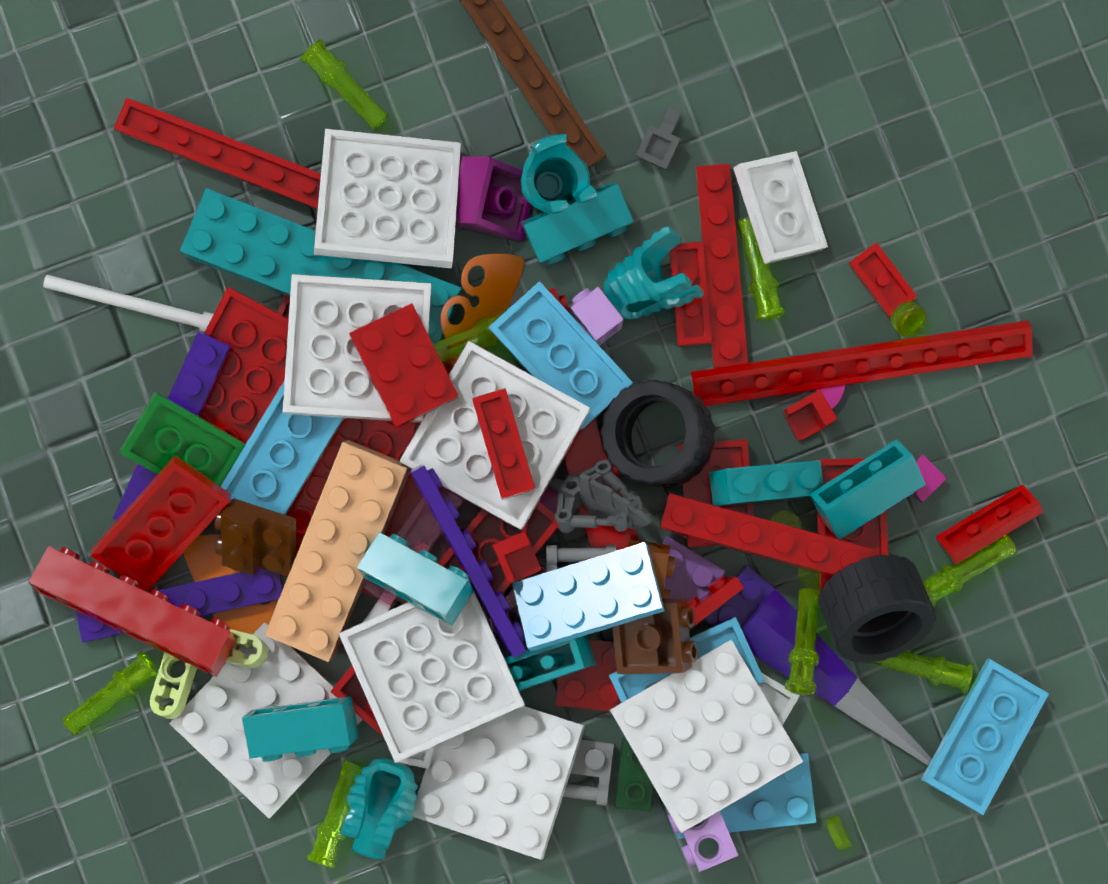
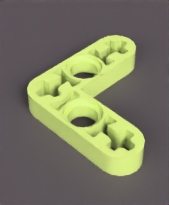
M230 629V632L236 639V643L225 662L246 668L261 666L268 657V648L264 641L252 634ZM237 644L244 648L255 647L257 649L256 655L250 654L248 657L241 651L236 650ZM164 653L153 687L150 706L157 715L165 719H174L185 708L197 668L185 663L186 670L181 677L173 678L170 673L171 666L176 661H179V659ZM167 682H170L176 686H179V689L177 690L173 687L171 689L168 686H166ZM170 697L174 700L172 706L168 705L165 707L161 705L163 699H169Z

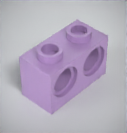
M599 287L595 288L592 292L589 288H586L572 299L573 304L571 305L570 315L599 346L622 329L624 319Z
M720 811L683 832L687 845L682 847L689 867L696 865L699 872L738 856ZM669 814L668 817L675 834L680 833L678 827L676 826L671 815ZM705 838H712L718 844L716 854L709 858L701 856L698 851L699 843Z

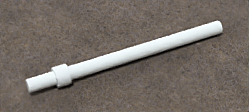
M46 275L43 285L47 289L199 327V330L205 332L213 316V313L204 312L199 314L51 275Z

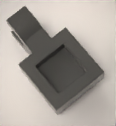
M668 107L659 128L649 125L635 157L666 171L680 142V138L672 135L681 117V112Z

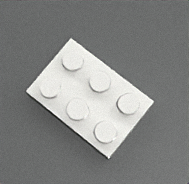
M797 151L741 163L733 168L764 264L822 251L828 247Z

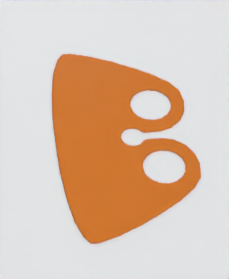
M484 254L476 256L467 262L462 272L461 283L466 293L470 296L476 295L479 297L478 306L472 307L470 301L463 296H453L445 303L440 314L442 332L453 358L458 359L468 341L483 349L486 348L493 336L488 327L506 312L515 293L524 267L523 257L511 254ZM474 266H481L485 272L484 281L478 287H472L468 282V273ZM454 304H461L465 310L464 319L458 325L450 324L447 318L448 311Z
M221 534L198 536L183 552L195 582L240 572L223 566L222 556L216 554V545ZM278 600L271 601L266 605L256 604L213 615L216 619L228 624L232 630L253 635L264 622L269 625Z

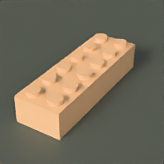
M347 440L342 442L265 636L327 662L336 656L341 643L339 633L347 629L366 582L357 566L377 534L380 532L385 535L409 476V471H411L409 467L401 464L394 458L353 441Z

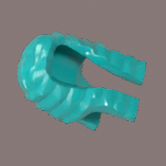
M554 134L537 141L532 145V150L529 152L523 167L521 191L525 199L537 209L550 215L568 208L567 199L574 197L580 204L597 196L596 190L590 185V173L587 164L583 162L573 149L565 144L567 134Z
M668 226L663 227L659 232H654L651 239L645 240L642 246L636 247L631 256L625 257L624 261L618 262L614 269L608 271V276L604 280L603 293L623 318L632 319L639 318L642 315L649 316L651 312H659L662 308L681 307L685 303L689 304L694 299L703 297L704 291L698 285L692 287L691 280L684 273L666 280L663 279L661 271L662 259L671 249L682 243L681 235L674 228Z
M388 758L374 759L368 766L362 767L361 774L355 777L354 785L349 788V794L345 796L350 809L341 830L342 835L355 838L350 848L353 852L368 858L384 860L386 849L389 848L395 831L413 820L412 814L416 810L414 803L417 800L415 791L418 786L414 781L412 770L401 762L395 763V761Z

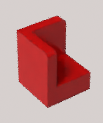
M821 389L782 412L798 441L806 439L837 420Z
M525 531L492 545L509 584L541 571V566Z

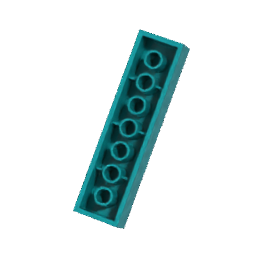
M205 189L180 249L185 258L290 297L292 274L431 283L428 336L436 352H439L445 338L440 323L441 311L450 298L462 295L461 287L399 263L314 255L315 230L213 190ZM458 304L452 305L448 311L447 318L450 323Z

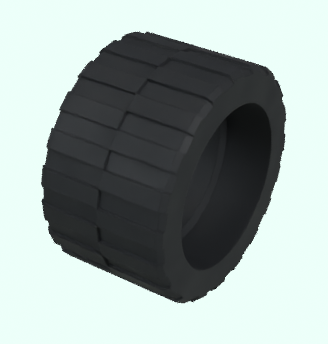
M659 380L639 381L633 383L628 388L625 387L609 403L610 406L602 419L601 436L603 450L606 452L611 465L615 466L621 475L631 478L632 481L656 487H673L680 483L684 484L690 481L693 476L698 475L711 457L710 454L715 444V425L711 419L712 415L698 396L693 395L691 391L683 387ZM655 402H668L676 406L681 411L686 426L685 441L680 452L673 460L663 466H650L640 461L632 445V429L635 420L646 407Z
M876 555L875 557H867L858 562L851 563L835 573L825 583L824 588L821 589L819 594V607L837 652L843 658L854 662L871 663L898 656L924 640L936 622L935 609L916 565L908 558L899 557L898 555Z

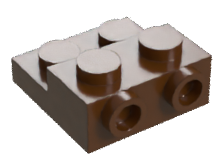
M233 498L226 509L217 515L215 520V529L221 531V537L216 545V554L222 556V565L252 576L261 567L288 577L297 556L296 518Z
M663 598L664 612L613 627L617 674L684 673L692 667V662L697 660L698 650L696 642L690 641L689 628H692L694 624V611L691 606L687 607L686 598Z

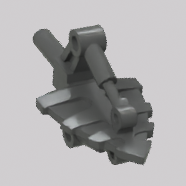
M601 460L596 463L595 467L575 476L569 475L565 481L553 476L547 486V489L559 493L555 519L562 533H569L575 527L597 528L598 525L614 526L617 531H624L628 527L629 529H635L638 525L640 528L647 526L652 521L641 511L643 509L641 498L627 491V486L614 474L612 465L608 460ZM583 504L590 515L575 514L577 508L579 509Z

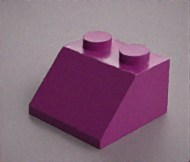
M463 156L458 177L455 225L472 232L523 242L525 232L520 222L529 218L531 204L525 199L521 191L523 170L492 157Z

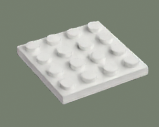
M325 129L314 255L452 268L461 143Z
M292 274L283 414L391 421L353 345L349 333L412 303L428 334L431 283ZM424 415L410 422L422 423Z
M468 341L449 374L459 398L426 414L399 462L410 469L420 465H425L427 470L433 468L443 485L442 487L522 531L589 414L590 407ZM506 388L536 490L502 500L472 398Z
M475 591L470 596L453 626L408 602L339 633L395 763L525 705Z
M264 622L253 635L263 640L267 645L268 657L266 661L257 668H246L226 663L217 677L213 676L185 706L183 712L169 724L270 819L331 753L326 748L316 750L315 754L306 757H295V753L282 754L283 758L270 762H263L262 757L249 759L242 717L253 709L334 699L337 697L330 692L334 686L294 648L265 636L268 624ZM253 646L251 648L241 647L238 650L248 657L250 654L256 655L257 649ZM355 713L356 723L358 725L363 719Z
M732 640L700 657L696 662H692V667L686 672L673 673L610 710L680 833L803 762Z
M522 706L435 745L430 767L425 770L415 802L416 810L412 816L543 860L585 726Z

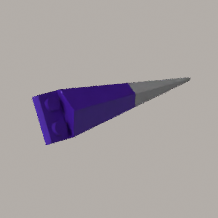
M745 565L736 576L744 586V589L705 617L704 620L714 627L736 617L753 656L924 764L929 765L932 758L776 588L771 586L748 565Z

